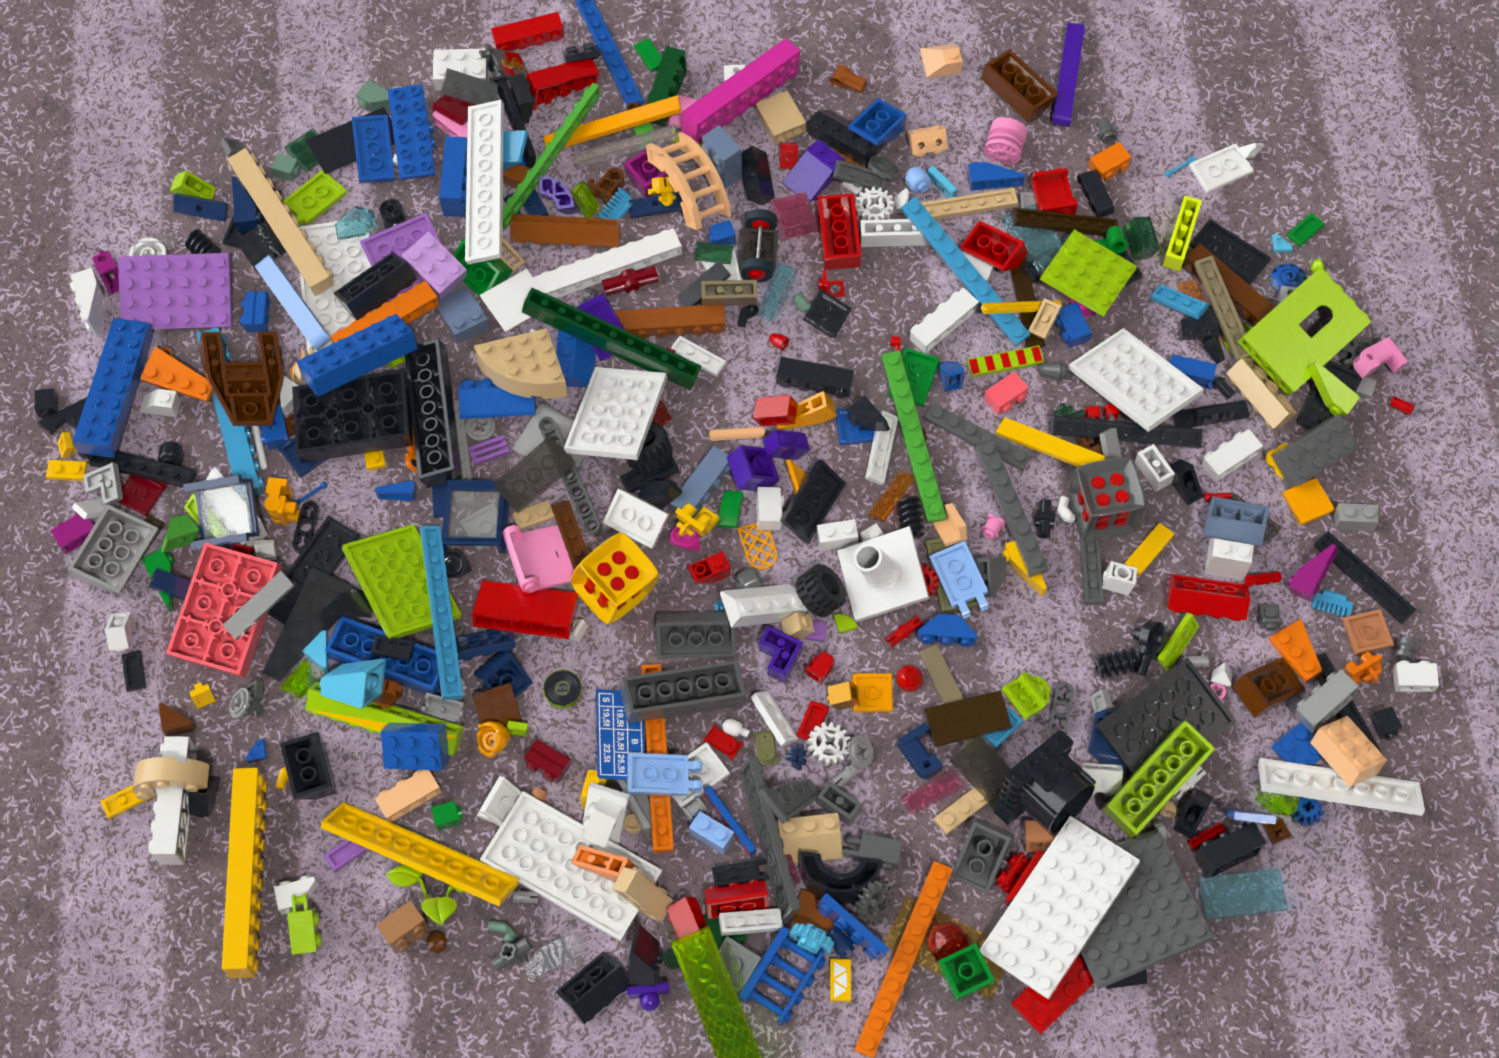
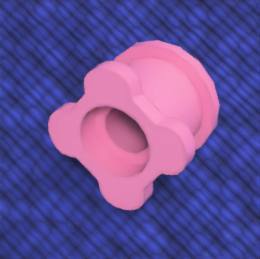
M988 514L987 523L985 526H982L981 531L987 539H997L1000 529H1004L1005 521L992 514Z

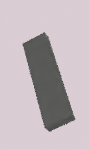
M1079 532L1084 605L1104 604L1099 538L1096 537L1095 541L1083 540L1082 532Z

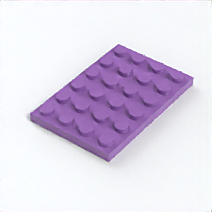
M230 253L118 257L120 319L148 322L152 330L233 326Z

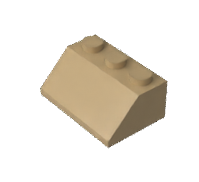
M838 813L791 818L784 824L778 819V834L783 840V852L785 857L788 858L789 864L800 863V852L821 854L822 861L843 858Z

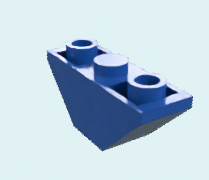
M938 614L918 630L917 641H921L924 644L941 642L942 645L946 646L957 643L963 647H971L976 645L977 634L959 615Z

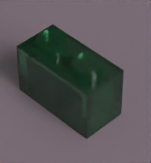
M1134 217L1124 227L1134 260L1150 259L1160 249L1150 217Z

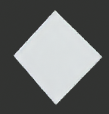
M525 269L479 296L506 332L530 318V316L522 313V308L531 287L541 292L543 291L529 271Z

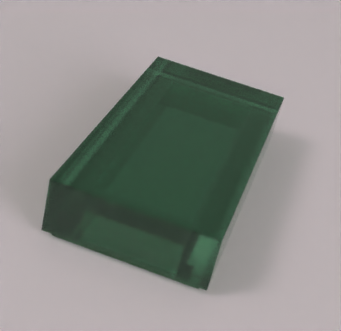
M697 242L695 260L713 263L720 261L722 264L731 265L734 246Z

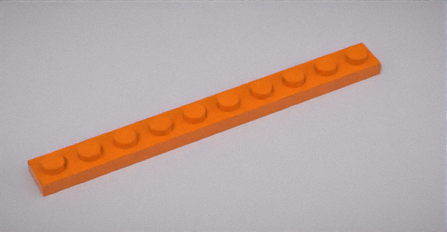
M661 664L641 665L642 674L661 672ZM665 718L645 721L647 754H667ZM649 795L653 853L674 852L670 796Z
M935 861L933 862L854 1049L855 1052L869 1058H875L952 874V868Z

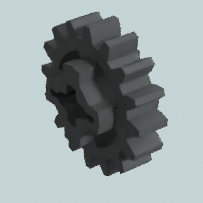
M875 880L874 884L868 883L867 889L862 888L864 893L858 894L860 901L856 902V905L859 906L856 910V913L859 914L858 918L864 923L872 924L873 926H877V923L883 924V918L889 919L888 913L894 911L891 906L896 904L892 900L896 896V894L892 893L893 888L883 881Z

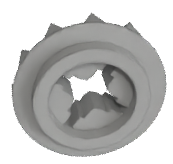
M492 417L468 419L465 425L467 435L473 441L479 440L480 442L485 439L489 440L490 436L494 435L496 428ZM477 423L484 426V432L477 430Z
M240 688L234 693L229 705L230 715L233 718H243L245 713H248V709L251 706L250 702L253 699L251 691L246 688Z
M864 736L852 737V740L848 742L849 747L846 750L849 752L847 759H850L852 765L858 768L867 767L873 760V746ZM858 749H863L860 755H857Z

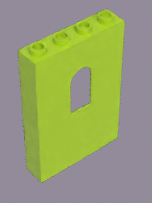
M1320 267L1237 342L1289 397L1311 377L1308 370L1309 365L1317 361L1324 366L1368 326L1371 321L1368 315L1356 306L1355 301L1343 292V288L1331 279L1330 274ZM1317 307H1329L1333 314L1332 320L1310 338L1299 324Z

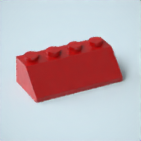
M1170 573L1167 598L1168 610L1175 613L1189 612L1195 616H1201L1202 614L1210 615V617L1216 619L1224 617L1232 621H1246L1250 594L1245 584Z

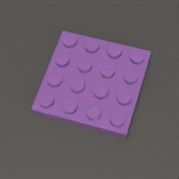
M427 213L359 241L371 266L391 252L402 258L401 255L428 231L441 243ZM416 277L417 280L410 287L398 292L397 296L409 291L414 285L422 282ZM395 296V297L392 298V299H388V302H390V301H392L393 299L397 298V296Z

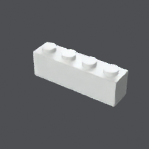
M909 219L861 220V247L930 245Z
M962 288L959 292L955 291L947 302H942L935 312L929 313L923 322L912 327L910 330V341L926 354L978 310L979 301L965 288Z

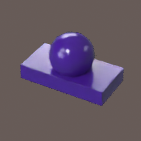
M662 982L654 983V987L644 985L628 987L627 993L629 999L640 998L639 1003L644 1010L653 1011L660 1004L659 995L670 994L669 983Z

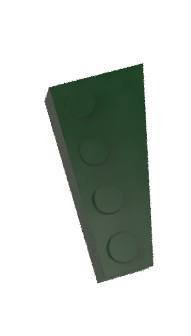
M670 46L665 47L652 90H650L647 104L678 95L687 73L685 50ZM669 117L650 123L665 127Z

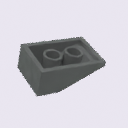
M976 819L972 824L950 877L988 894L1015 835L985 821Z

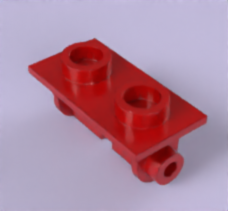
M1024 852L1011 854L1006 861L1008 864L1005 869L996 875L995 879L997 881L994 886H1002L1001 890L1006 894L1011 892L1018 881L1014 874L1016 873L1021 876L1030 862L1027 857L1023 856Z

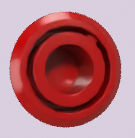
M905 665L898 670L896 683L904 691H916L923 683V674L918 667Z

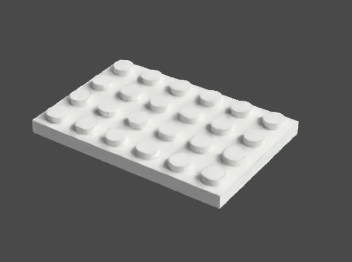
M1124 328L1069 364L1070 371L1148 432L1203 394L1202 387Z
M595 367L565 443V453L638 460L666 384L667 374Z

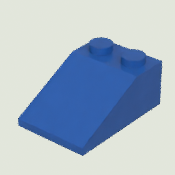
M877 98L848 125V129L878 146L894 140L904 130L907 114Z

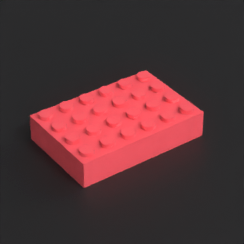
M204 543L166 654L176 659L246 679L268 612L238 640L223 627V624L280 571H283V567L276 562Z

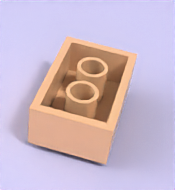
M1348 716L1319 728L1310 742L1349 787L1377 775L1387 761Z

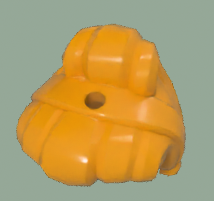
M498 722L478 724L480 731L476 734L479 752L487 758H493L500 754L510 741L508 729Z

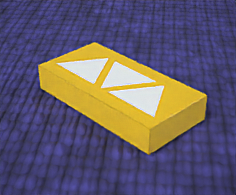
M830 959V1002H851V959Z

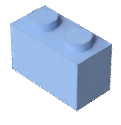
M701 811L689 827L690 835L723 855L734 840V832Z

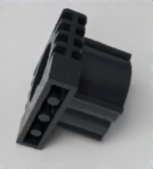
M1057 731L1005 774L1000 798L997 799L993 811L1005 824L1009 825L1026 812L1053 837L1062 829L1070 816L1075 818L1079 815L1090 800L1096 781L1069 757L1074 742L1063 731Z

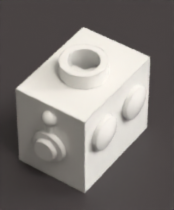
M1111 561L1103 574L1102 589L1129 595L1137 582V568Z

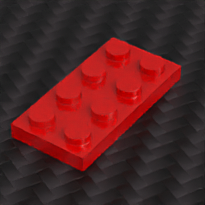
M1078 956L1049 1000L1030 987H1027L1011 1005L1041 1035L1094 984V980L1086 963Z

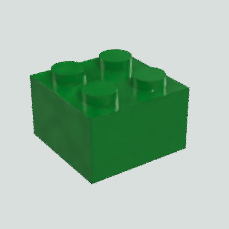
M976 943L938 961L937 966L956 1003L994 985L995 979Z

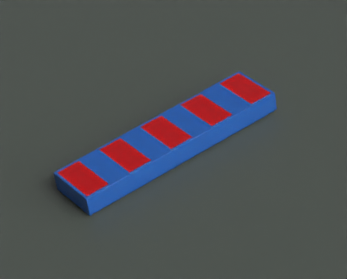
M707 786L704 788V796L726 826L734 832V837L750 858L756 855V847L712 787Z

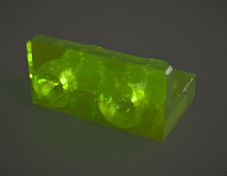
M1258 793L1254 800L1273 814L1290 816V814L1296 811L1297 803L1300 799L1295 796Z

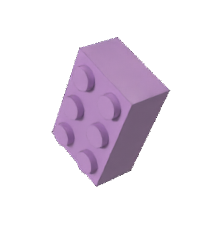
M429 231L401 255L413 274L421 282L426 281L439 300H442L467 277V269Z

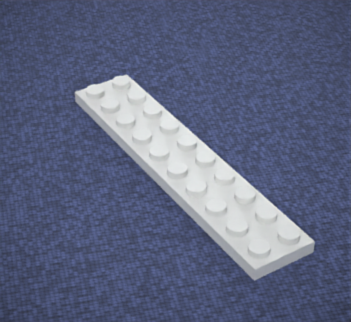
M502 100L468 107L465 261L468 265L502 258L504 103Z

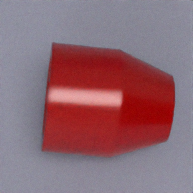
M772 333L769 341L774 347L784 351L789 344V337L780 333Z

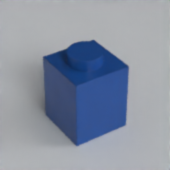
M730 220L709 226L708 240L710 244H714L715 249L736 243V234Z

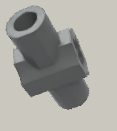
M524 937L515 944L507 942L501 946L499 955L493 958L491 962L498 971L509 964L518 966L523 962L525 953L533 949V946L527 937Z

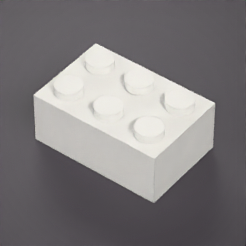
M485 49L434 50L433 83L435 91L441 90L447 68L488 81L489 60L488 58H482L479 54V50Z

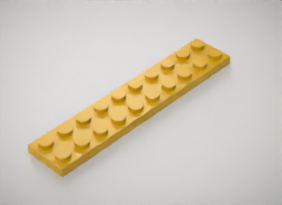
M342 802L321 822V828L497 906H500L519 885L520 879L345 802Z

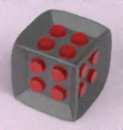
M1114 458L1081 465L1074 470L1069 484L1070 503L1075 515L1078 531L1083 534V540L1095 541L1096 537L1099 540L1131 534L1141 527L1146 513L1145 497L1136 467L1131 458Z

